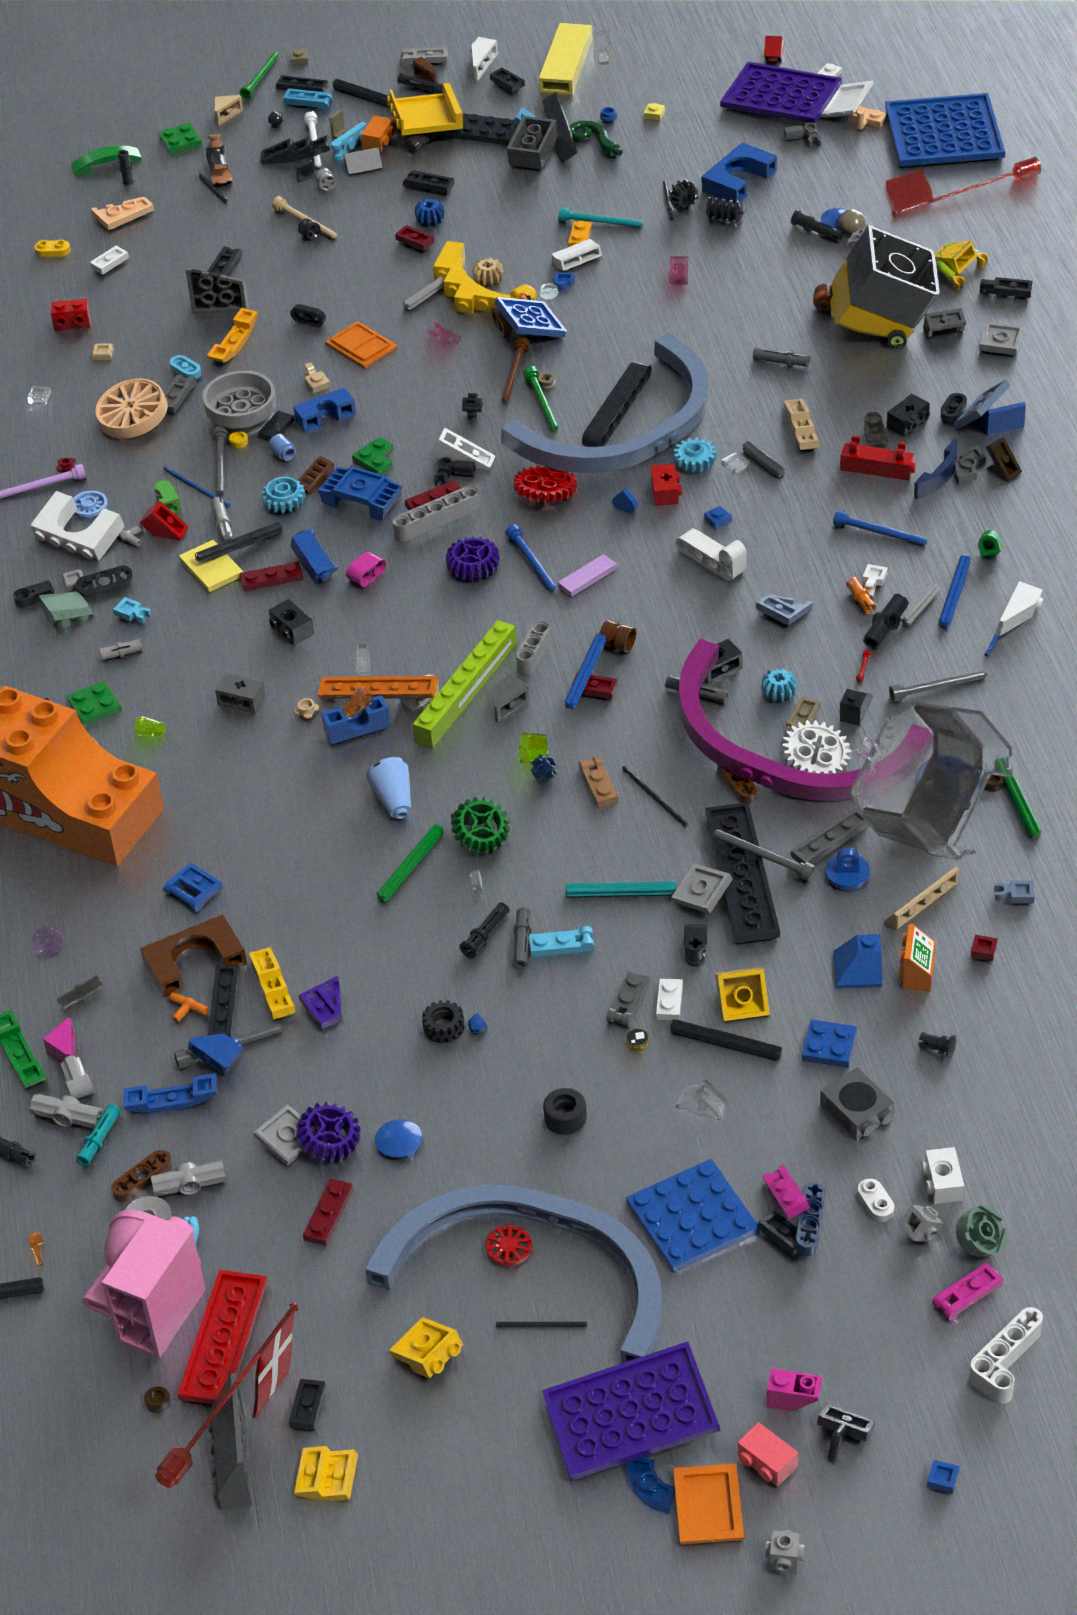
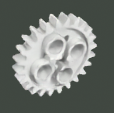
M806 720L804 726L798 722L797 727L791 726L790 731H786L781 743L782 759H787L786 766L792 765V768L806 772L842 773V771H846L851 759L850 743H845L846 736L839 737L840 730L832 731L833 725L827 728L825 722L820 726L817 720L814 721L813 725ZM821 738L814 765H812L811 759L817 739Z

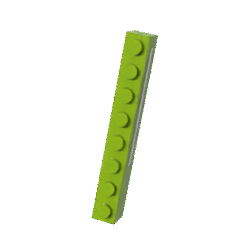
M500 620L495 622L437 693L435 698L432 699L414 721L413 733L416 743L432 749L517 645L516 626Z

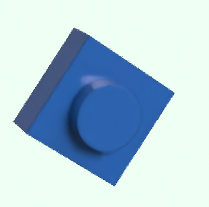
M720 505L705 512L704 519L714 529H718L731 523L732 515Z
M933 1460L927 1487L953 1494L960 1466Z

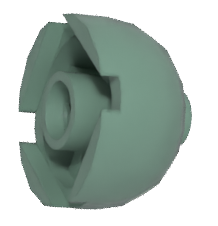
M986 1205L974 1207L961 1215L956 1225V1237L961 1248L966 1253L976 1257L991 1256L1001 1251L1007 1237L1006 1228L1002 1229L1000 1223L1002 1220L1001 1216L993 1208Z

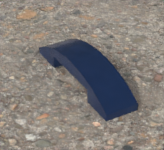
M953 439L944 449V461L932 474L924 472L915 481L914 498L919 499L935 492L950 479L955 470V464H957L958 441L956 439Z

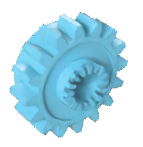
M698 437L695 440L688 438L687 442L682 440L681 445L676 444V449H674V462L678 463L679 468L690 473L706 471L711 465H714V460L717 459L716 447L712 446L711 441L706 443L705 438L701 441Z
M291 477L275 478L267 486H264V491H262L264 506L267 505L268 510L274 508V512L281 510L284 513L286 509L291 512L293 507L299 508V504H303V499L306 498L304 486L300 485V481H296Z

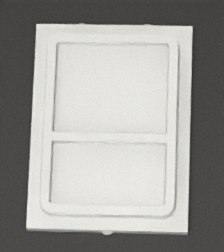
M873 81L842 84L820 117L830 118L854 114L874 84Z

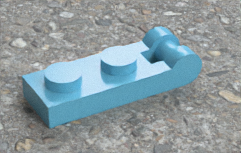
M359 123L331 142V147L334 150L332 153L334 160H342L344 154L361 144V133L367 126L366 123Z
M583 926L579 930L529 934L531 957L590 952L595 947L594 941L591 939L593 937V930L589 926Z

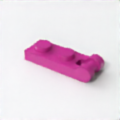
M783 1164L777 1168V1171L771 1174L768 1172L762 1175L786 1217L790 1219L809 1209L810 1206Z
M986 1262L937 1294L932 1300V1304L937 1309H942L944 1316L949 1321H952L962 1311L1003 1285V1278ZM951 1299L955 1301L952 1305L948 1302Z

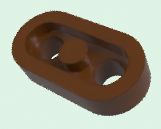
M497 307L492 308V319L503 337L511 335L512 326Z

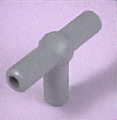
M138 524L128 531L121 530L118 536L123 541L139 546L141 540L135 537V535L142 532L143 527Z

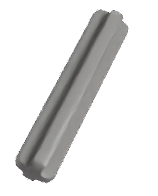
M442 277L437 278L403 302L404 308L411 310L444 288L445 279Z
M930 584L901 616L900 621L902 625L910 626L940 592L937 584Z

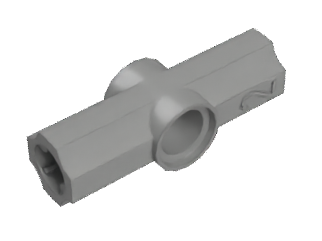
M34 1094L31 1100L30 1113L51 1118L56 1124L63 1127H70L72 1124L94 1129L103 1115V1109L80 1104L76 1098L68 1095L59 1099Z
M222 1161L199 1166L189 1162L179 1165L176 1171L151 1176L154 1195L158 1197L176 1192L192 1195L197 1193L203 1186L226 1182Z

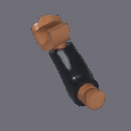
M220 134L208 135L210 141L209 146L206 147V159L212 170V184L224 185L228 182H233L231 171L226 163L225 145H222L221 140H219Z

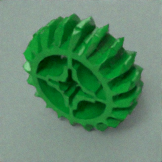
M485 796L481 801L477 797L473 798V802L467 799L464 804H459L458 810L454 811V818L451 820V825H453L451 832L456 833L454 836L455 841L461 840L460 847L468 846L467 852L475 849L477 855L482 850L486 855L489 849L495 852L497 847H502L503 841L507 840V833L510 831V826H508L510 818H505L507 815L506 811H500L501 804L493 805L494 799L490 800V803L486 802ZM464 818L471 827L469 832L464 826ZM492 819L495 821L497 825V833L493 830L494 827L490 824Z

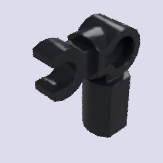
M443 457L438 461L439 467L437 474L434 476V483L438 485V482L444 480V484L449 483V477L452 473L455 475L474 476L476 464L472 461L455 460V462H452L451 458Z

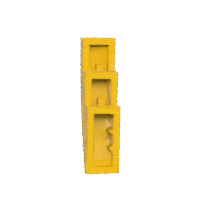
M271 947L249 953L252 966L273 1020L295 1014L294 1004L289 996L281 969Z

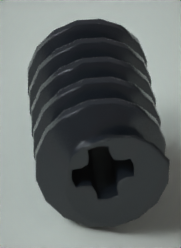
M709 197L706 205L707 217L709 220L715 218L716 221L722 219L723 222L729 220L730 223L735 221L737 224H740L745 214V202L740 206L738 200L733 205L731 199L726 204L724 198L719 203L718 198H715V201L712 202V198Z

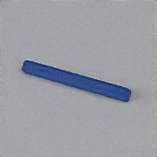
M960 556L939 619L940 627L948 628L951 624L971 563L970 556Z
M598 633L594 637L565 699V707L567 709L573 710L577 706L606 643V636L604 634Z

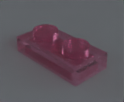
M670 256L669 284H688V256Z

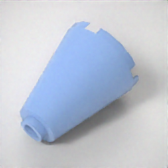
M399 757L382 759L379 761L380 764L374 767L372 765L366 772L367 781L390 816L404 819L411 812L408 764Z

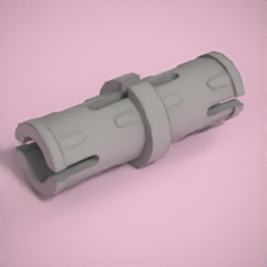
M140 639L125 643L117 642V645L99 648L102 661L119 656L124 658L127 654L142 652Z

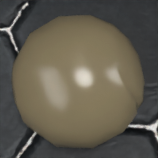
M848 209L839 216L838 224L844 233L848 232L852 235L853 232L860 229L865 230L866 218L859 210Z

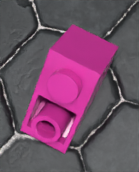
M771 1368L767 1386V1407L794 1411L817 1402L820 1395L822 1376Z

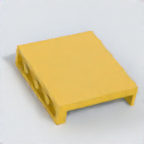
M443 83V93L396 99L392 89H389L390 96H387L388 107L390 106V112L393 114L396 128L400 129L402 136L463 129V113L450 83Z

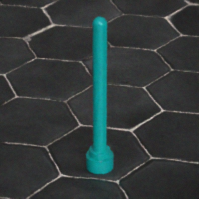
M560 207L558 212V221L560 222L573 219L639 228L643 226V221L576 213L571 212V210L565 207Z

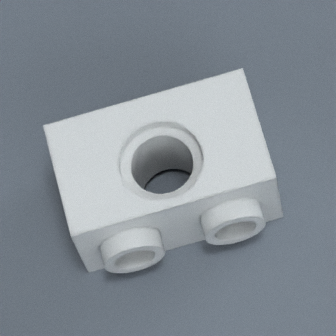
M955 1147L926 1150L925 1161L921 1162L923 1175L928 1176V1180H926L927 1193L932 1195L934 1204L963 1201L964 1182Z

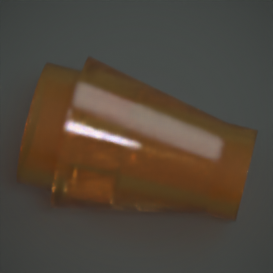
M363 687L359 690L356 689L346 706L342 709L343 713L347 717L352 718L355 714L371 705L373 696Z

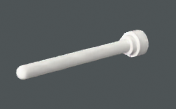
M307 112L303 117L304 124L309 128L310 138L314 141L317 139L315 129L318 123L317 115L314 112ZM319 154L313 157L316 168L321 167Z

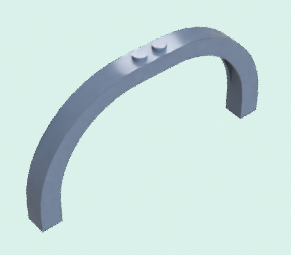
M667 333L655 340L654 356L675 369L686 381L691 392L685 406L671 418L634 439L602 447H579L554 442L536 434L515 419L501 427V443L533 463L561 471L599 473L631 467L676 444L698 426L705 415L708 403L709 379L706 368L698 355L690 347Z
M480 1185L461 1188L439 1195L417 1206L403 1216L383 1237L365 1268L368 1284L391 1290L402 1267L415 1249L443 1228L463 1220L481 1216L503 1215L521 1217L589 1238L608 1249L626 1267L636 1286L638 1306L632 1326L620 1349L621 1364L654 1353L660 1337L663 1315L661 1283L657 1268L645 1246L635 1234L613 1217L595 1208L580 1204L575 1200L557 1197L552 1193H544L512 1185Z

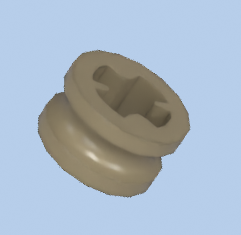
M543 372L538 376L539 384L543 390H550L555 387V375L553 373Z

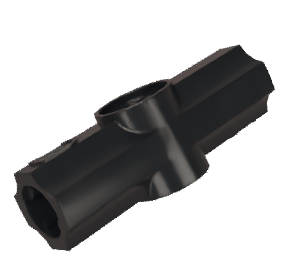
M894 594L883 611L874 614L872 626L863 639L865 645L872 649H878L889 632L899 628L900 617L909 604L906 597H903L901 594Z

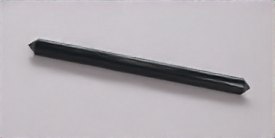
M199 174V177L225 203L228 202V199L203 174Z

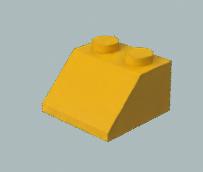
M763 968L715 973L723 1021L770 1015Z

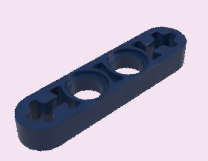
M809 1182L804 1186L803 1195L810 1208L815 1209L817 1212L811 1213L805 1210L799 1213L794 1249L798 1254L808 1257L814 1255L817 1250L826 1194L825 1187L817 1182ZM812 1194H816V1199L811 1198ZM803 1225L813 1226L815 1229H806L803 1227ZM804 1239H809L808 1245L804 1244Z

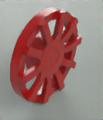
M513 1225L497 1227L496 1230L488 1235L486 1240V1253L494 1263L501 1266L518 1265L524 1262L532 1251V1240L524 1228ZM521 1235L525 1237L523 1239L517 1240L518 1237H520ZM491 1241H494V1242L499 1243V1244L490 1245V1244H491ZM528 1242V1248L519 1244ZM492 1249H499L494 1255L491 1252ZM522 1250L525 1251V1253L522 1256H520L518 1254V1251ZM502 1254L503 1256H505V1260L499 1259L497 1257ZM515 1256L517 1259L509 1260V1257Z

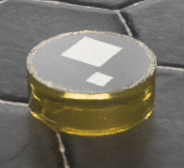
M635 1028L626 1034V1046L630 1050L638 1052L648 1047L649 1035L645 1030Z

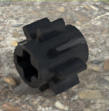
M468 393V397H463L462 411L467 412L468 416L477 417V412L483 411V398H478L477 393Z

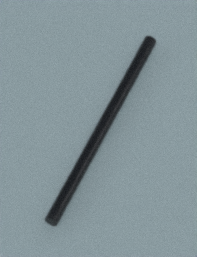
M663 181L670 220L673 221L667 182Z
M496 1322V1327H587V1322Z

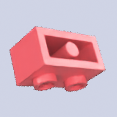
M759 1422L738 1441L739 1460L745 1466H751L755 1469L763 1480L771 1482L777 1487L798 1468V1452Z

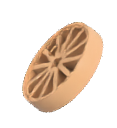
M140 378L130 379L108 389L97 402L95 412L99 426L105 434L114 438L126 439L143 435L155 428L164 418L168 402L164 392L154 381Z

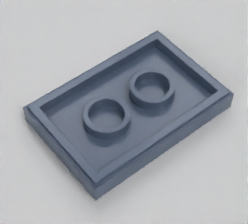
M1004 380L983 392L954 422V427L958 430L981 417L1011 386L1010 383Z

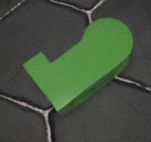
M166 480L157 482L154 485L157 501H161L174 514L181 512L179 497L171 483Z

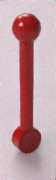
M869 650L863 651L864 659L860 673L856 676V680L859 682L864 680L863 674L866 663L871 658V651Z

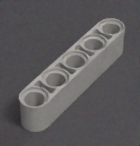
M466 486L394 517L393 529L395 539L398 541H408L479 510L481 506L479 489L476 486Z

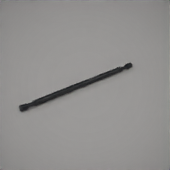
M625 765L622 767L624 771L628 772L629 775L638 784H640L674 817L681 821L685 827H688L689 823L684 821L682 817L677 812H675L665 801H663L653 790H651Z

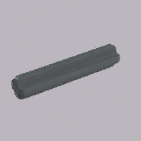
M747 441L743 443L742 450L776 477L780 478L785 474L783 466L752 442Z

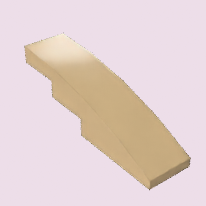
M800 398L784 401L787 418L799 449L819 448V439L815 434V426L810 419V411L804 400Z

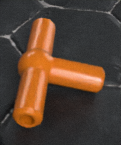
M172 992L169 996L170 1001L181 1005L172 1016L175 1022H180L189 1010L203 1015L209 1012L207 1006L196 1002L191 997L186 998L175 992Z

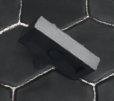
M826 1404L818 1415L817 1425L833 1431L827 1458L831 1461L838 1460L844 1434L849 1435L855 1440L867 1441L874 1430L876 1421Z

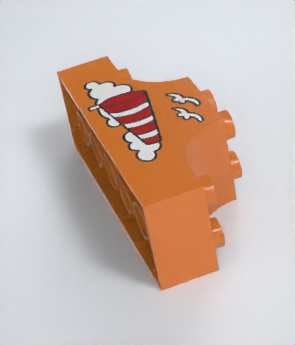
M4 685L0 689V824L118 866L164 810L157 773L119 760L108 753L85 730L76 710Z

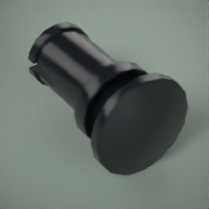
M922 1032L919 1040H922V1042L918 1044L919 1047L938 1050L940 1054L946 1052L947 1058H951L956 1049L957 1039L955 1035H951L948 1039L946 1035L940 1037Z

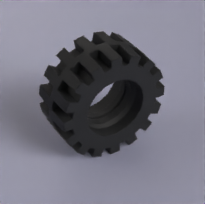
M438 1000L439 1003H431V1007L427 1006L425 1008L426 1011L422 1013L425 1035L427 1034L429 1040L432 1038L433 1042L439 1040L440 1043H444V1041L450 1043L453 1038L456 1040L463 1033L465 1027L463 1011L460 1006L457 1007L455 1002L451 1004L449 1000H446V1002ZM441 1019L451 1020V1022L447 1024L435 1023Z

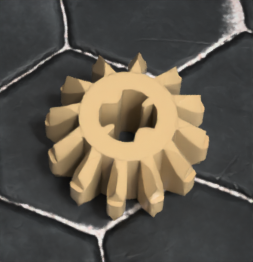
M484 258V260H478L474 264L473 278L479 285L483 284L484 287L486 285L492 286V284H499V281L502 280L503 266L497 259Z

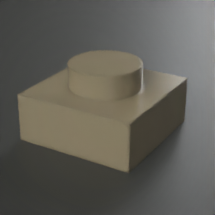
M307 49L290 51L291 65L308 64Z

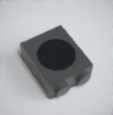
M858 1067L820 1090V1106L856 1141L864 1136H869L875 1129L881 1125L888 1124L894 1118V1102Z

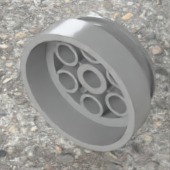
M234 371L223 374L212 380L203 392V403L207 417L213 422L214 427H226L229 436L236 431L245 432L247 435L258 433L272 418L277 404L275 387L272 381L265 375L253 371Z

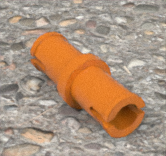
M856 577L850 578L854 585L847 581L846 586L852 592L853 599L861 605L866 614L873 613L869 607L871 606L875 611L877 606L869 597L868 590L862 587Z

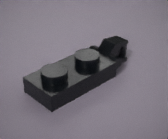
M996 277L995 280L981 279L980 292L1001 296L1031 298L1033 281Z

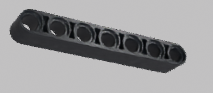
M635 361L629 364L584 431L582 437L583 446L602 447L607 444L648 382L652 372L651 365Z

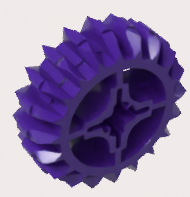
M473 536L469 539L465 537L464 540L458 539L457 543H452V546L448 548L445 557L451 576H456L457 579L463 578L464 582L466 580L473 582L476 579L481 581V578L488 579V575H494V571L498 570L500 562L499 550L494 542H490L489 539L483 540L482 536L479 538Z
M327 1101L323 1106L316 1103L314 1108L308 1107L306 1113L301 1114L300 1120L297 1123L296 1137L299 1139V1147H304V1154L311 1153V1159L319 1157L321 1163L324 1159H328L330 1164L334 1159L341 1162L343 1156L346 1158L351 1156V1152L357 1149V1145L360 1142L361 1128L358 1126V1118H353V1111L346 1112L345 1105L338 1108L336 1102L333 1106H329ZM311 1126L316 1128L317 1134L315 1136L311 1133ZM341 1129H344L347 1135L345 1139L342 1137Z

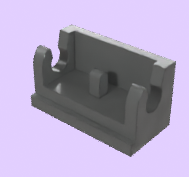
M961 308L925 314L923 329L924 332L927 331V337L932 336V331L960 327L959 331L963 332L966 320Z

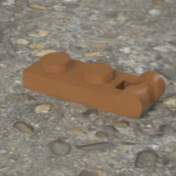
M600 755L593 757L592 760H580V771L597 807L618 803V795L603 766Z

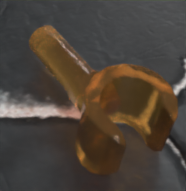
M37 1231L29 1235L28 1240L30 1248L35 1254L37 1265L42 1266L43 1260L39 1247L45 1244L41 1233Z

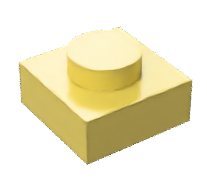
M648 103L644 111V119L660 121L665 112V105Z

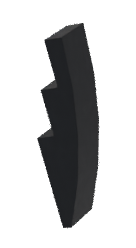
M328 135L312 141L308 136L294 143L289 138L262 150L260 162L262 164H276L314 157L330 151L331 139Z

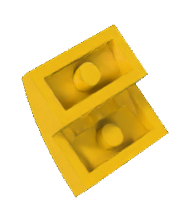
M327 1446L303 1448L294 1494L299 1497L316 1500H350L358 1459L355 1449L330 1451Z

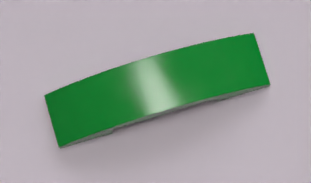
M108 146L82 155L71 164V168L75 176L91 173V166L119 160L117 153L120 150L129 152L130 163L141 161L142 158L135 147Z
M12 1010L1 1013L0 1044L22 1085L27 1088L46 1080L47 1077L25 1040Z

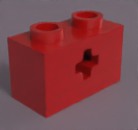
M674 464L651 466V483L655 506L678 504V496H682L681 484H677L680 483L679 471L675 472Z

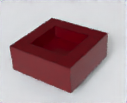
M975 934L971 957L994 961L998 938Z

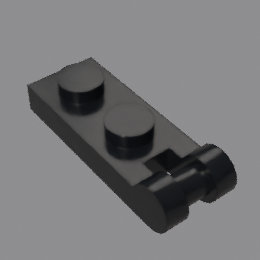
M415 170L410 171L408 177L403 181V186L407 189L416 187L446 194L454 185V178Z
M224 246L207 272L227 276L237 260L241 259L242 249L235 248L233 250L230 247Z

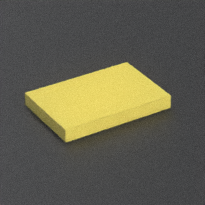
M214 540L179 555L180 562L208 592H212L241 578L240 573L243 572L227 554L201 564L195 560L196 552L217 545Z

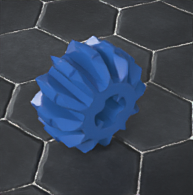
M431 198L417 202L414 210L417 222L422 225L427 224L428 226L441 223L445 215L442 202L437 199L431 200Z

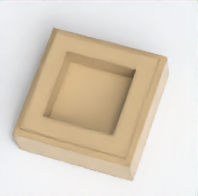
M94 344L93 360H111L114 350L113 344Z

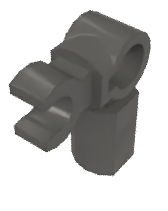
M806 123L804 127L793 126L784 128L785 141L803 139L805 137L810 148L813 142L821 146V137L818 136L815 123Z

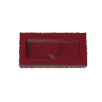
M407 225L395 234L397 241L425 251L435 242L433 235Z
M590 675L582 695L612 699L618 685L617 679Z

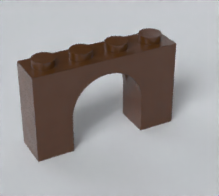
M223 914L140 948L143 964L163 998L169 997L172 992L179 993L185 990L182 975L175 963L183 954L189 951H210L216 955L222 965H239V967L247 964L245 950Z

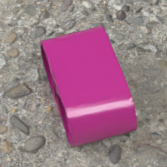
M366 552L348 566L346 577L365 587L384 572L386 561L371 552Z

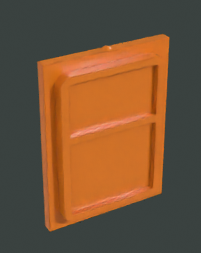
M359 321L325 341L326 345L364 369L398 348L397 344Z
M736 1463L673 1468L680 1545L744 1540Z

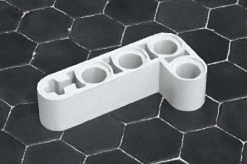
M691 528L676 539V545L682 553L727 581L733 580L747 568L746 548L739 540H734L724 547L694 528Z
M1033 1307L1023 1309L971 1360V1384L997 1403L1005 1404L1013 1398L1014 1376L1007 1369L1041 1336L1043 1315L1038 1309Z

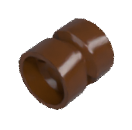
M607 619L603 623L599 634L606 636L604 646L615 647L616 650L628 653L635 644L637 630L635 627L626 624L620 626L619 622Z

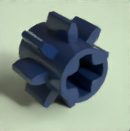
M540 754L531 762L533 765L531 772L539 781L545 778L548 782L558 773L555 770L557 763L550 755L543 757Z

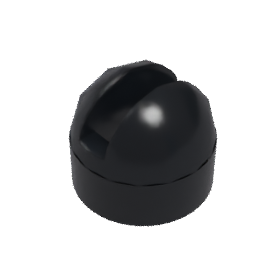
M273 111L268 117V122L278 127L283 123L281 114Z

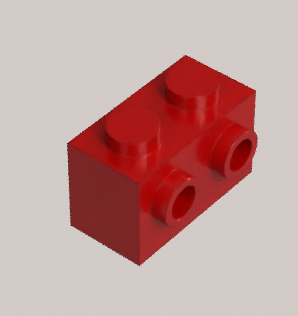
M88 299L51 302V318L54 331L91 327Z

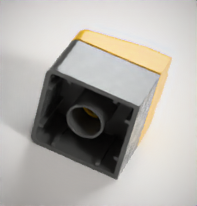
M868 225L833 279V296L830 299L831 316L835 318V324L854 332L887 338L888 334L893 330H901L905 332L907 340L940 293L934 252L929 248Z

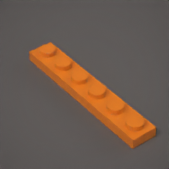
M436 676L322 677L317 695L320 699H370L382 695L383 699L435 698L439 680Z

